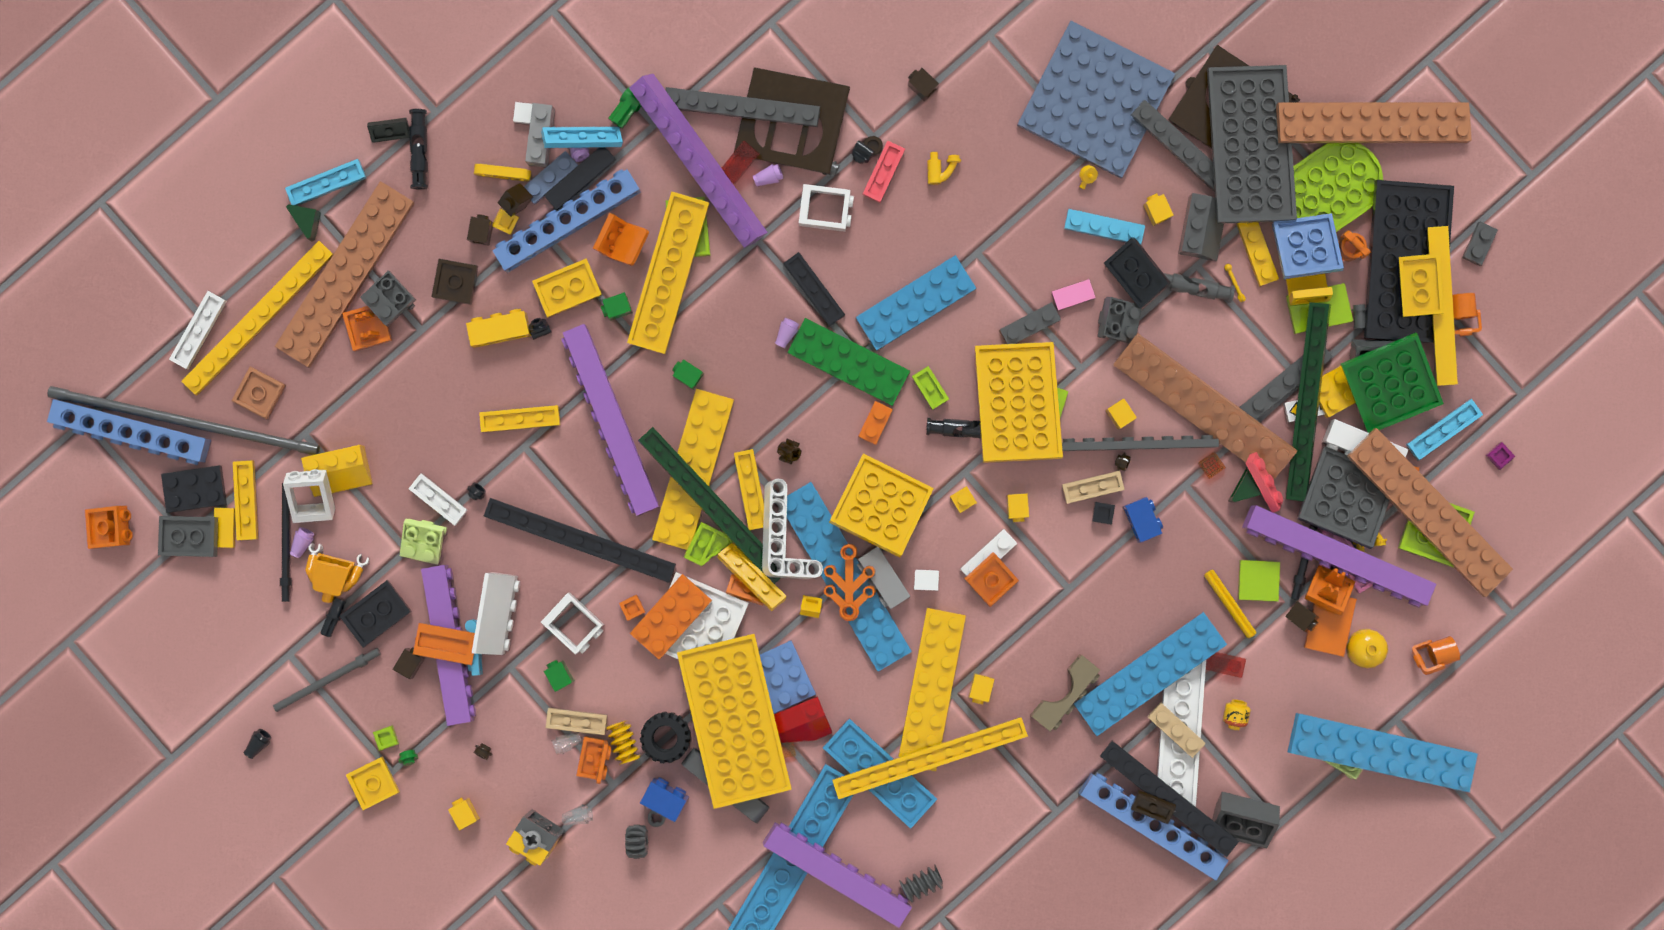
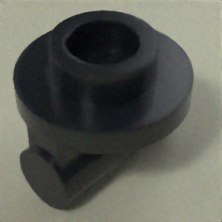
M857 141L851 152L853 159L860 164L868 163L875 151L861 141Z
M536 318L529 325V331L533 340L552 333L546 319Z

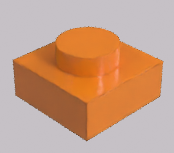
M637 594L619 603L627 621L646 612Z

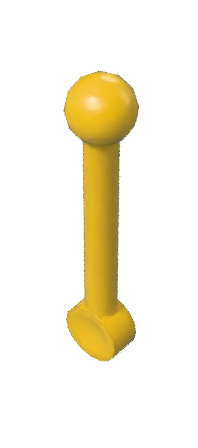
M1226 264L1224 266L1225 271H1228L1229 276L1233 282V285L1235 286V289L1238 294V300L1240 302H1243L1246 300L1244 294L1241 293L1240 288L1236 282V279L1232 273V266L1231 264Z

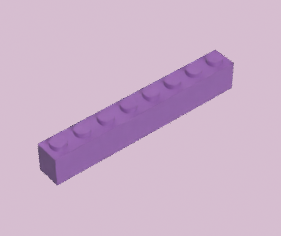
M448 565L421 569L430 625L462 630L461 626L458 627L457 619H460L459 609L455 607L454 599L457 598L456 590L451 585V580H453L452 569ZM436 659L447 726L474 721L476 709L475 705L471 704L470 697H473L472 686L468 685L467 678L470 677L468 666L462 663Z
M776 822L773 824L762 842L764 847L900 928L912 908L908 903V898L902 894L898 896L893 894L892 889L883 883L881 886L875 883L876 879L869 874H860L858 872L859 869L850 863L845 865L836 854L832 853L829 855L824 852L825 848L817 843L812 845L807 842L808 838L803 834L798 833L796 835L792 833L788 825L782 822L780 825Z

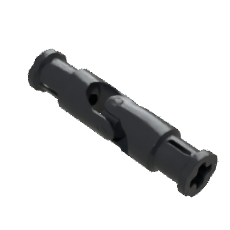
M411 109L409 110V114H411V126L409 127L410 152L412 154L410 160L412 185H410V188L425 190L428 189L426 184L428 162L425 157L427 153V127L425 126L427 110ZM423 138L424 145L419 143L413 145L415 139Z
M927 418L926 435L932 433L949 437L981 438L980 421L959 419L931 420V418ZM962 426V431L957 430L956 428Z

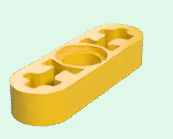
M487 164L474 165L473 174L477 176L527 182L530 181L531 171L527 169Z

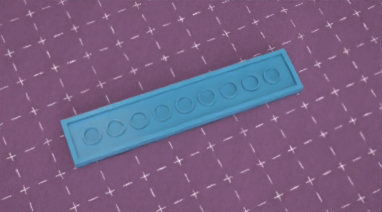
M810 482L787 496V519L811 560H817L822 564L823 572L821 576L826 585H834L837 589L836 593L845 600V592L830 577L825 576L824 568L828 565H834L837 573L845 580V559L841 557L840 551L848 543L840 529L829 523L832 516L814 485ZM851 548L846 550L848 555L853 554ZM856 557L854 558L853 582L862 574L857 566L859 561ZM827 568V573L833 574V569ZM869 578L853 593V602L863 593V589L870 585L868 583ZM828 587L830 592L833 594V589L831 587ZM867 588L866 593L872 595V589ZM877 592L859 607L858 617L853 621H848L878 672L912 652L888 610L879 600ZM848 607L846 609L848 614L853 613L852 608Z
M1300 713L1295 715L1287 751L1296 755L1470 792L1478 753Z
M828 764L824 765L789 825L792 833L796 835L798 833L803 834L808 838L807 842L812 845L817 843L822 847L824 846L853 795L838 799L832 779L844 776L843 773ZM773 852L728 930H775L806 877L807 872Z

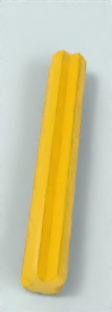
M1209 570L1206 572L1204 577L1247 638L1253 637L1256 634V630L1215 571Z

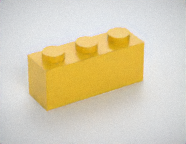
M514 309L509 311L510 314L507 315L495 313L491 314L488 319H483L482 317L472 318L471 322L466 323L470 346L477 348L531 336L527 313L521 311V309Z

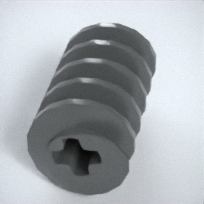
M935 864V871L927 867V874L921 870L919 878L916 874H913V881L905 877L906 884H903L899 880L906 898L911 902H914V895L921 899V892L928 896V889L935 893L936 885L943 889V880Z

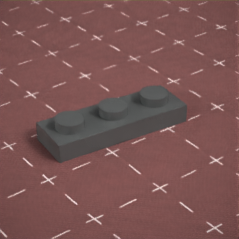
M1051 302L1001 328L999 331L1006 344H1016L1060 321L1061 318Z

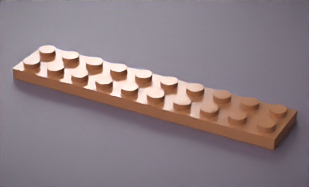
M1469 102L1276 104L1278 143H1469L1472 141Z
M379 182L276 343V348L310 368L342 318V313L346 312L415 204L412 200L383 182Z
M1139 333L1135 335L1113 364L1206 434L1213 435V439H1219L1221 445L1244 462L1247 461L1250 454L1257 452L1259 457L1264 460L1265 469L1273 479L1278 476L1297 453L1294 447Z
M1374 428L1347 455L1363 474L1483 597H1487L1513 570L1377 428Z

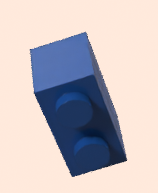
M1147 497L1123 506L1138 543L1163 534L1161 531L1163 529L1160 518L1155 517L1153 511L1156 509L1151 499L1148 500Z

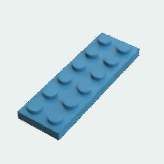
M955 255L858 315L856 319L877 351L976 290V287Z
M850 718L823 746V749L849 773L894 759ZM912 775L868 789L910 829L937 800Z

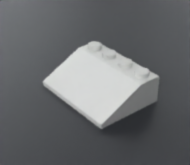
M496 572L485 573L472 653L503 655L505 651L509 650L510 639H508V633L512 631L514 620H511L512 612H515L517 600H514L515 592H518L520 588V581L517 580L518 576Z

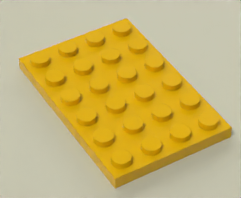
M1054 342L975 346L983 463L1062 459L1063 451Z

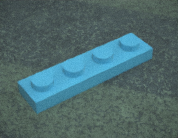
M542 127L541 131L544 148L622 147L623 143L619 127Z
M356 159L288 186L285 190L291 205L298 206L366 179V175L360 160Z
M1068 209L1064 229L1121 242H1127L1132 237H1135L1141 245L1145 225Z
M1469 399L1408 442L1406 446L1418 461L1483 416V413L1475 402Z

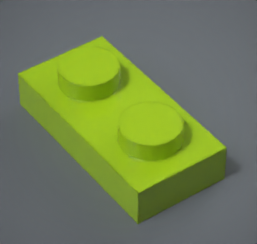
M929 366L912 376V379L932 410L949 400Z

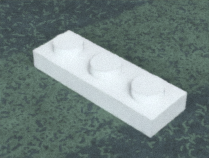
M422 473L409 487L410 491L454 526L458 524L468 511Z
M1003 529L960 569L967 576L992 552L1001 559L1017 542Z

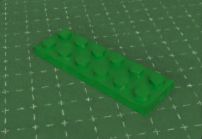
M807 318L804 319L787 352L893 406L910 373V370Z

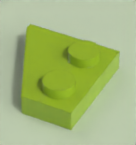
M700 522L684 554V558L703 566L709 559L716 556L722 549L732 543V541L725 533Z

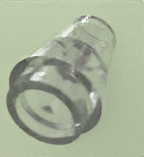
M579 732L556 736V739L551 740L557 755L561 753L563 755L582 743Z
M584 804L562 814V821L565 826L588 824L589 821L593 820L591 807Z

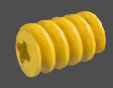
M626 721L606 727V730H612L608 738H615L610 745L617 746L612 752L619 753L615 760L621 761L622 763L620 764L640 758L639 754H634L638 747L631 746L636 740L629 739L633 732L627 731L631 724H625Z

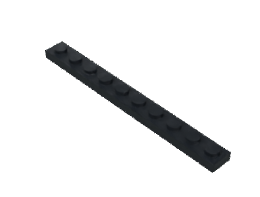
M493 498L489 499L484 513L486 518L670 583L676 566L675 563Z

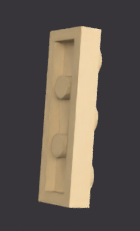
M1120 471L1062 484L1066 504L1125 490Z
M1161 702L1147 716L1191 758L1206 744Z
M548 708L545 728L605 735L608 715Z

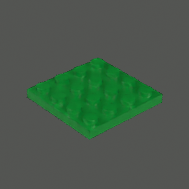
M1417 333L1341 363L1367 433H1370L1374 428L1378 430L1384 429L1444 404Z

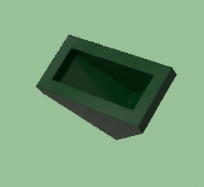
M287 205L286 208L305 237L313 242L316 239L321 213L315 209Z
M1246 467L1228 500L1231 503L1262 495L1248 467Z

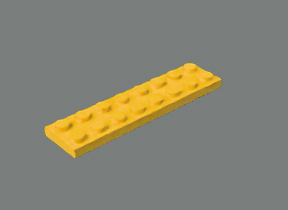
M671 191L627 343L666 354L709 208V202Z
M696 389L677 453L709 486L734 399ZM671 476L652 540L687 550L696 532L702 509Z
M931 608L926 609L898 757L942 743L966 615ZM937 767L932 768V769H929V770H931V771H936V770H937Z

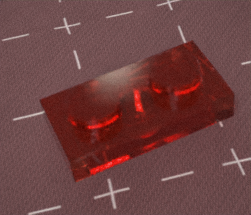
M743 141L723 165L722 170L730 181L736 184L760 153L749 143Z
M1216 652L1206 659V670L1242 678L1246 659Z

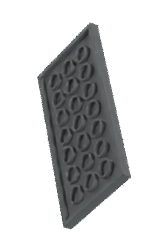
M1287 65L1208 68L1207 79L1217 224L1297 220L1292 143H1278L1276 104L1289 103Z

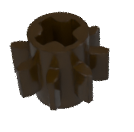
M788 438L786 442H781L777 449V453L781 455L779 460L789 464L797 461L802 452L798 448L800 443Z

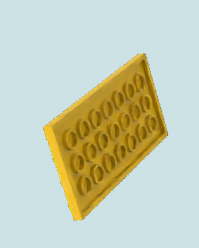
M755 634L677 652L713 808H720L792 790Z

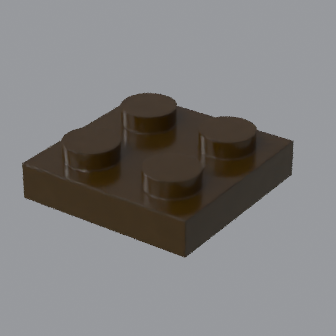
M438 259L431 297L471 305L478 266Z

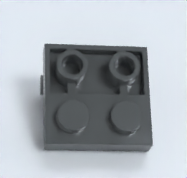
M389 270L360 297L387 327L407 308L412 310L415 307L413 302L416 301L414 296Z
M1106 297L1103 309L1099 314L1097 337H1106L1129 344L1137 334L1142 308H1139L1135 303L1114 297Z

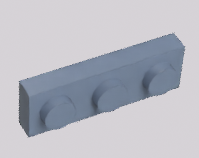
M566 151L524 186L533 196L531 201L534 205L578 166Z

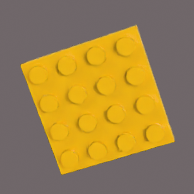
M863 454L829 523L900 558L934 488Z

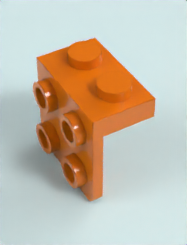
M609 213L593 249L608 258L633 266L648 237L649 231L627 223L616 215Z
M584 736L576 776L595 779L597 784H600L601 780H605L607 766L604 764L605 760H609L611 754V746H608V740Z

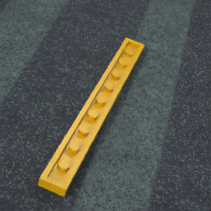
M318 241L181 382L195 395H198L325 266L333 256V253L321 241Z
M1022 717L832 779L838 799L1028 737Z

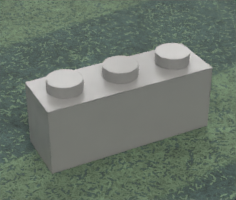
M532 103L525 159L529 166L546 168L549 164L550 148H544L541 131L542 127H553L555 109L552 105Z
M879 547L858 559L860 563L857 566L862 573L863 569L867 566L875 568L876 573L870 578L871 580L868 583L875 590L878 589L882 595L879 597V600L885 608L889 606L892 609L910 597ZM866 569V573L872 575V570Z

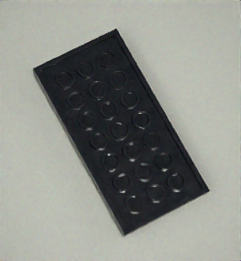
M1375 180L1364 338L1399 340L1417 333L1421 342L1434 343L1432 315L1403 317L1399 257L1429 255L1428 227L1448 226L1450 248L1454 186Z

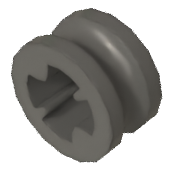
M653 810L649 812L648 822L651 826L659 827L664 824L666 817L661 816V822L658 820L654 822L652 820L654 817L651 816L653 813H658Z

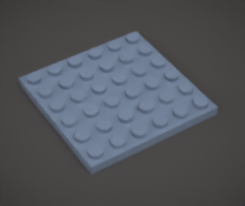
M1070 21L1017 126L1122 178L1146 132V129L1130 115L1143 100H1146L1157 110L1175 73Z

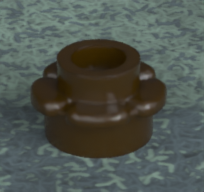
M1125 452L1122 455L1119 454L1115 461L1118 471H1126L1129 466L1131 457L1126 455Z
M483 743L480 746L475 745L476 749L473 753L488 760L489 756L493 755L490 752L491 748Z

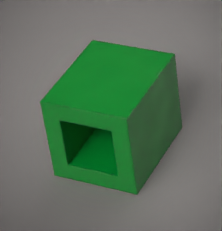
M625 292L602 300L604 304L601 306L604 317L608 316L610 320L633 313Z
M684 359L682 362L678 361L672 369L674 372L672 376L693 390L704 375L701 370Z
M555 660L546 665L548 669L544 673L555 692L575 681L564 661L558 663Z

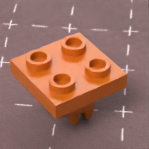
M368 306L342 313L353 351L392 341L389 327L385 326Z
M1318 565L1304 599L1341 616L1356 581L1345 577V572L1339 574L1336 568L1330 570Z

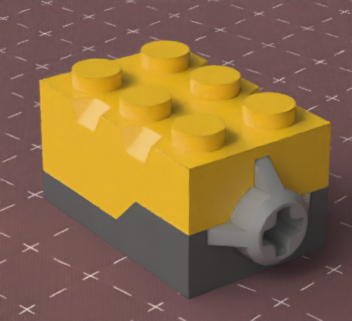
M531 809L522 817L506 845L509 846L511 852L517 855L521 853L527 857L526 861L534 866L537 864L541 865L549 857L565 830Z

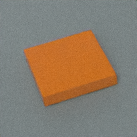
M994 552L964 578L989 607L995 604L1019 581Z

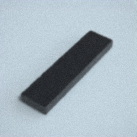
M599 147L544 195L545 198L558 211L563 207L564 203L571 200L616 161L615 157L606 147Z
M799 252L783 263L829 327L845 316V313Z

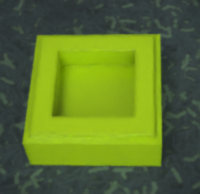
M393 725L373 732L379 751L399 744Z

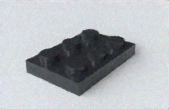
M1135 237L1129 239L1104 262L1105 266L1139 308H1143L1171 283Z
M221 465L161 474L166 513L227 505Z
M386 580L341 614L340 618L364 648L412 611L390 581Z

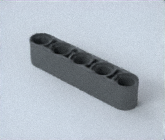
M693 748L681 764L708 785L701 753L696 748ZM760 798L732 804L757 824L770 808Z

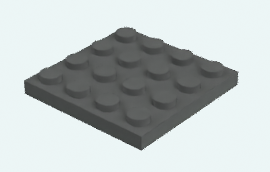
M1324 446L1297 519L1372 549L1390 500L1363 474L1347 455Z

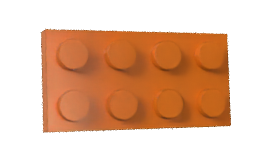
M682 574L630 634L660 660L709 605L712 599Z

